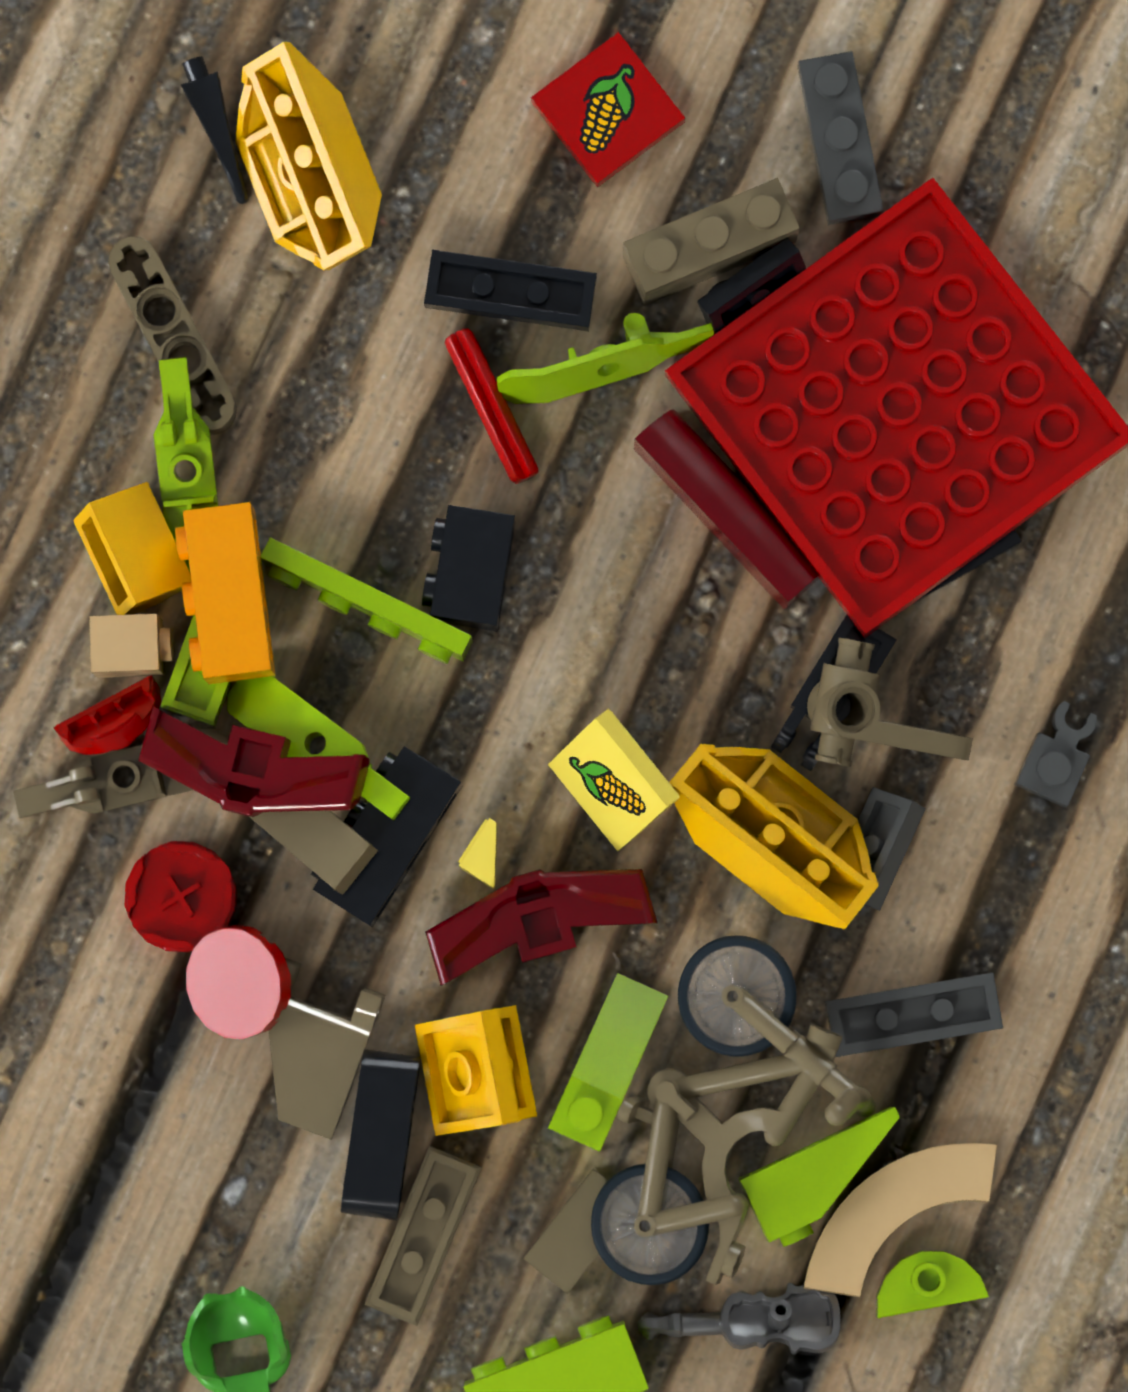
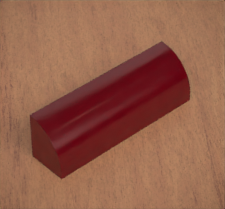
M674 409L660 416L634 439V450L784 610L819 579V574L762 502Z

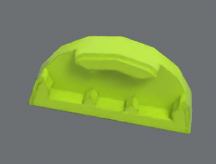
M918 1251L901 1258L885 1275L881 1287L876 1294V1318L987 1298L989 1295L981 1276L965 1260L945 1251Z

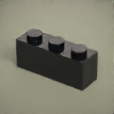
M405 746L398 756L389 752L376 770L377 773L411 797L395 820H392L370 802L365 803L362 800L350 810L344 820L346 824L373 845L378 852L343 895L334 890L313 871L311 873L313 877L318 879L313 887L314 891L372 928L463 787L459 780Z

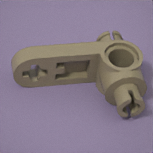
M839 637L835 665L823 663L820 682L814 686L808 697L807 711L812 721L810 730L821 732L818 751L815 754L814 760L851 767L852 761L850 760L854 740L856 739L969 761L973 738L879 720L880 702L876 695L879 674L868 672L875 644ZM848 694L851 700V711L844 720L839 721L836 716V705L843 695Z

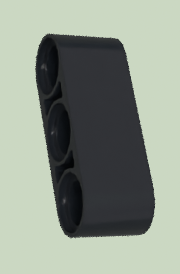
M364 1050L343 1185L341 1213L397 1221L421 1057Z

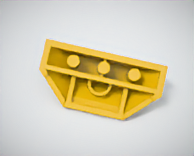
M282 42L242 68L241 82L244 83V88L239 102L235 142L274 241L294 254L313 262L318 268L330 270L371 247L382 193L342 93L290 42Z
M700 744L670 780L669 783L680 796L674 804L694 843L782 914L846 929L878 888L879 884L875 872H872L869 853L858 819L770 749L715 747V745Z

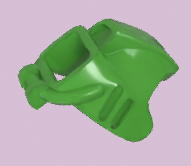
M244 1286L229 1294H205L189 1319L185 1338L182 1342L184 1360L188 1371L205 1388L213 1392H271L270 1385L278 1381L286 1373L291 1360L289 1342L285 1339L282 1322L279 1320L275 1309L262 1296L248 1290ZM261 1334L266 1337L270 1359L269 1366L266 1369L224 1378L217 1374L213 1347L216 1344Z

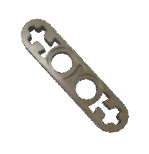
M130 236L121 239L113 246L109 253V268L157 361L170 359L173 351L180 346L189 345L198 349L201 354V363L198 369L189 374L190 386L199 384L210 373L214 375L215 379L213 381H206L204 384L214 401L222 399L226 401V404L219 408L222 417L213 422L207 415L201 417L209 426L210 435L225 432L236 419L237 406L234 397L159 255L151 243L141 237ZM131 251H134L138 257L149 256V259L145 260L142 264L151 284L155 283L159 277L164 281L163 284H156L145 288L136 298L132 297L131 292L142 290L134 273L131 270L120 271L127 264L124 255ZM158 297L171 300L176 308L172 321L163 326H154L148 323L144 315L147 304ZM192 388L193 407L199 412L203 405L195 389Z

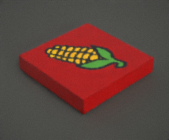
M619 32L531 97V103L597 188L685 123L684 115Z

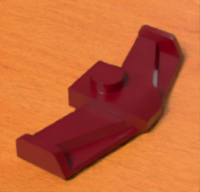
M155 707L152 708L138 760L219 803L223 810L249 817H255L263 812L351 810L360 801L370 759L362 754H353V756L287 757L291 743L288 738L232 725L228 744L226 745Z
M539 869L512 877L508 884L425 931L440 986H443L517 943L522 963L577 948L571 927L658 924L642 869L544 872Z

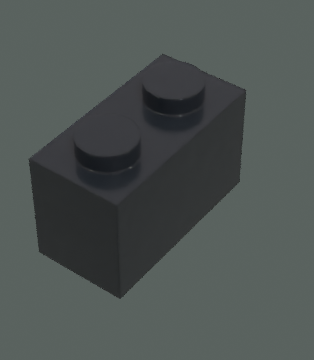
M448 505L446 519H435L431 551L440 552L437 574H426L422 596V606L431 607V616L451 625L498 632L516 524L515 515Z

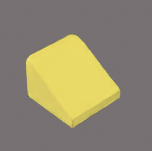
M489 818L484 820L458 863L460 869L495 890L498 826L497 822Z

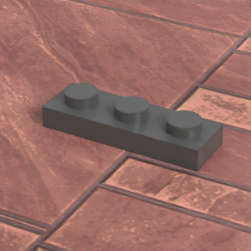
M853 51L798 61L797 68L828 225L880 216L884 210Z
M993 972L825 1001L830 1031L843 1036L835 1057L1003 1028Z

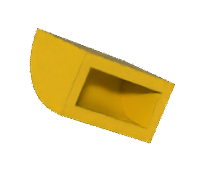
M148 482L89 502L73 520L117 615H133L146 610L182 591V583L191 582L188 567L184 560H179L176 542Z

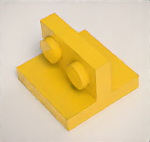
M516 1005L414 1025L435 1136L500 1126L537 1117Z

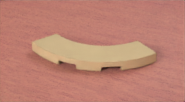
M960 1143L931 1147L891 1162L869 1176L848 1195L827 1222L812 1253L803 1289L859 1298L866 1273L876 1252L892 1232L904 1222L919 1213L945 1204L957 1202L988 1203L990 1201L997 1145Z

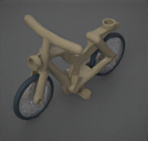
M739 935L726 936L715 939L701 947L690 958L681 974L678 986L679 1010L683 1022L692 1036L703 1046L716 1053L735 1057L749 1056L762 1052L774 1045L783 1055L690 1076L677 1069H664L657 1072L650 1079L647 1087L648 1099L641 1096L626 1098L619 1109L618 1120L628 1124L644 1121L652 1125L646 1164L631 1166L620 1171L603 1186L593 1206L591 1232L595 1247L602 1260L612 1271L628 1281L643 1285H660L674 1281L686 1274L698 1262L705 1249L709 1234V1223L717 1221L720 1229V1242L705 1281L717 1285L721 1282L723 1274L733 1278L745 1253L746 1247L737 1243L736 1240L749 1208L748 1198L744 1194L735 1193L732 1190L726 1174L728 1155L736 1142L751 1132L764 1131L765 1141L769 1145H781L819 1086L824 1087L835 1097L825 1110L826 1120L831 1125H842L855 1112L861 1117H868L875 1111L876 1104L869 1091L864 1087H857L836 1068L837 1065L833 1062L843 1036L811 1024L805 1037L790 1026L797 1001L796 984L792 971L784 958L773 947L759 939ZM798 1075L778 1109L761 1107L736 1113L724 1123L697 1098ZM649 1103L654 1107V1110L648 1108ZM679 1121L706 1146L702 1160V1176L707 1200L703 1199L696 1186L686 1176L672 1169Z

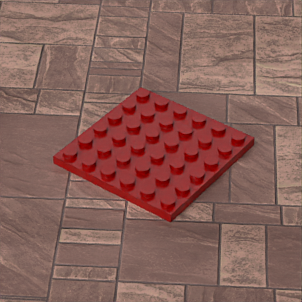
M933 177L665 370L667 379L762 504L819 574V579L864 638L1128 447V425Z

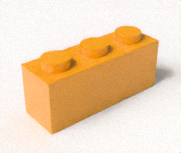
M250 502L183 511L184 526L175 528L179 560H189L191 582L182 583V594L186 616H196L198 637L189 638V652L193 672L202 671L203 679L208 684L276 676L254 507Z

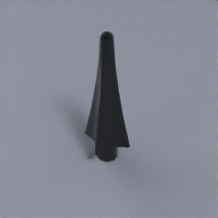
M203 56L192 58L182 63L189 82L181 84V87L219 157L236 201L239 204H245L248 202L249 196L233 147L220 77H218V72L209 75Z

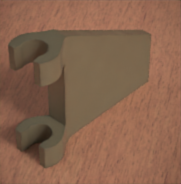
M285 958L291 974L292 991L302 964ZM364 987L360 992L352 1018L298 998L290 997L287 1008L281 1011L279 1018L276 1020L278 1022L269 1030L278 1120L330 1140L333 1138L364 1050L386 995Z

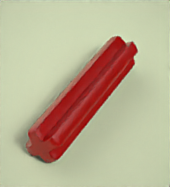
M466 328L451 334L445 339V346L509 479L515 484L531 479L538 473L539 468L506 400H504L502 393L498 391L497 381L474 333Z

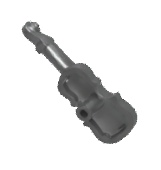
M788 1283L786 1293L779 1297H767L760 1291L754 1295L742 1292L733 1293L727 1298L721 1312L673 1313L663 1317L646 1312L641 1317V1320L638 1321V1332L647 1340H652L659 1334L672 1337L723 1335L730 1346L740 1350L753 1346L765 1348L769 1343L781 1342L789 1346L791 1354H796L798 1351L823 1353L830 1350L838 1339L841 1324L840 1308L834 1293L803 1289L804 1285L795 1286L793 1283Z

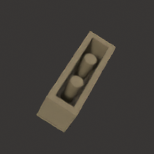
M775 178L623 242V258L644 306L751 262L759 253L773 248L787 237L793 244L796 243L800 227L779 179Z

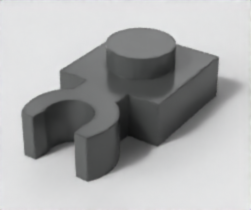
M1066 701L1059 704L1053 712L1052 727L1055 731L1053 738L1040 732L1036 734L1014 785L1064 808L1069 805L1090 757L1089 754L1076 749L1079 741L1087 738L1094 731L1097 724V715L1090 713L1084 720V725L1081 729L1070 728L1065 722V715L1070 706V703Z

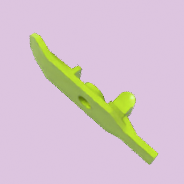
M631 313L623 321L626 342L618 345L604 344L594 348L589 354L579 357L576 356L575 350L572 347L568 349L569 360L539 369L509 370L497 377L498 391L502 393L504 400L514 404L549 403L648 372L667 358L694 350L714 335V329L712 324L709 323L680 333L650 332L644 316L639 313Z
M187 357L158 360L164 413L153 434L163 516L175 542V528L184 526L183 511L219 506L210 428L193 407ZM188 460L194 464L196 475L192 479L184 480L178 477L175 466L179 461ZM184 560L190 572L189 560Z
M273 676L239 680L227 694L228 713L247 728L283 736L291 741L287 757L353 756V754H362L368 757L364 744ZM324 736L326 745L323 751L318 754H311L310 744L312 740L316 737ZM369 763L361 796L392 820H395L411 797L373 770V765Z

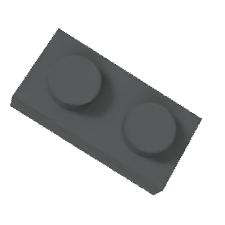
M875 787L872 788L858 822L869 853L872 872H875L879 884L878 888L864 905L880 911L926 808L912 800Z

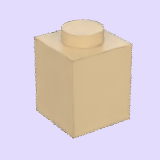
M158 614L89 616L91 673L97 678L165 675L164 661H173L174 658L172 628H163V620Z

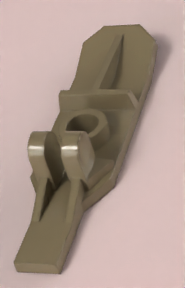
M214 727L199 730L226 745L228 744L229 736ZM142 745L82 759L63 778L14 790L13 793L19 818H24L69 806L91 814H98L192 791L193 789L138 761ZM123 767L131 768L135 774L134 782L126 788L118 787L115 782L116 772Z

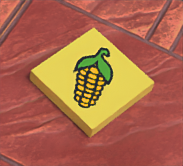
M609 709L596 717L548 764L617 851L630 843L680 798L679 794Z

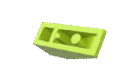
M617 973L548 1129L599 1152L601 1151L669 997L668 995Z
M890 1106L738 1178L763 1234L769 1243L780 1239L783 1247H786L814 1233L810 1223L823 1217L900 1118L895 1107Z

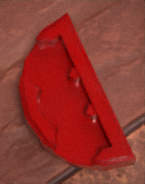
M152 675L57 724L53 728L60 740L72 752L82 755H94L123 749L129 746L136 737L146 730L152 708L159 709L162 702L160 688Z

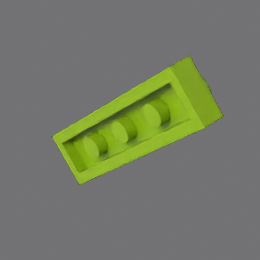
M271 537L260 556L264 565L271 567L267 576L276 582L296 591L301 583L321 592L317 599L320 603L345 615L348 614L351 607L371 616L367 624L368 626L391 638L398 639L401 632L406 633L421 641L418 647L420 652L442 663L448 664L451 656L464 661L473 643L472 635Z

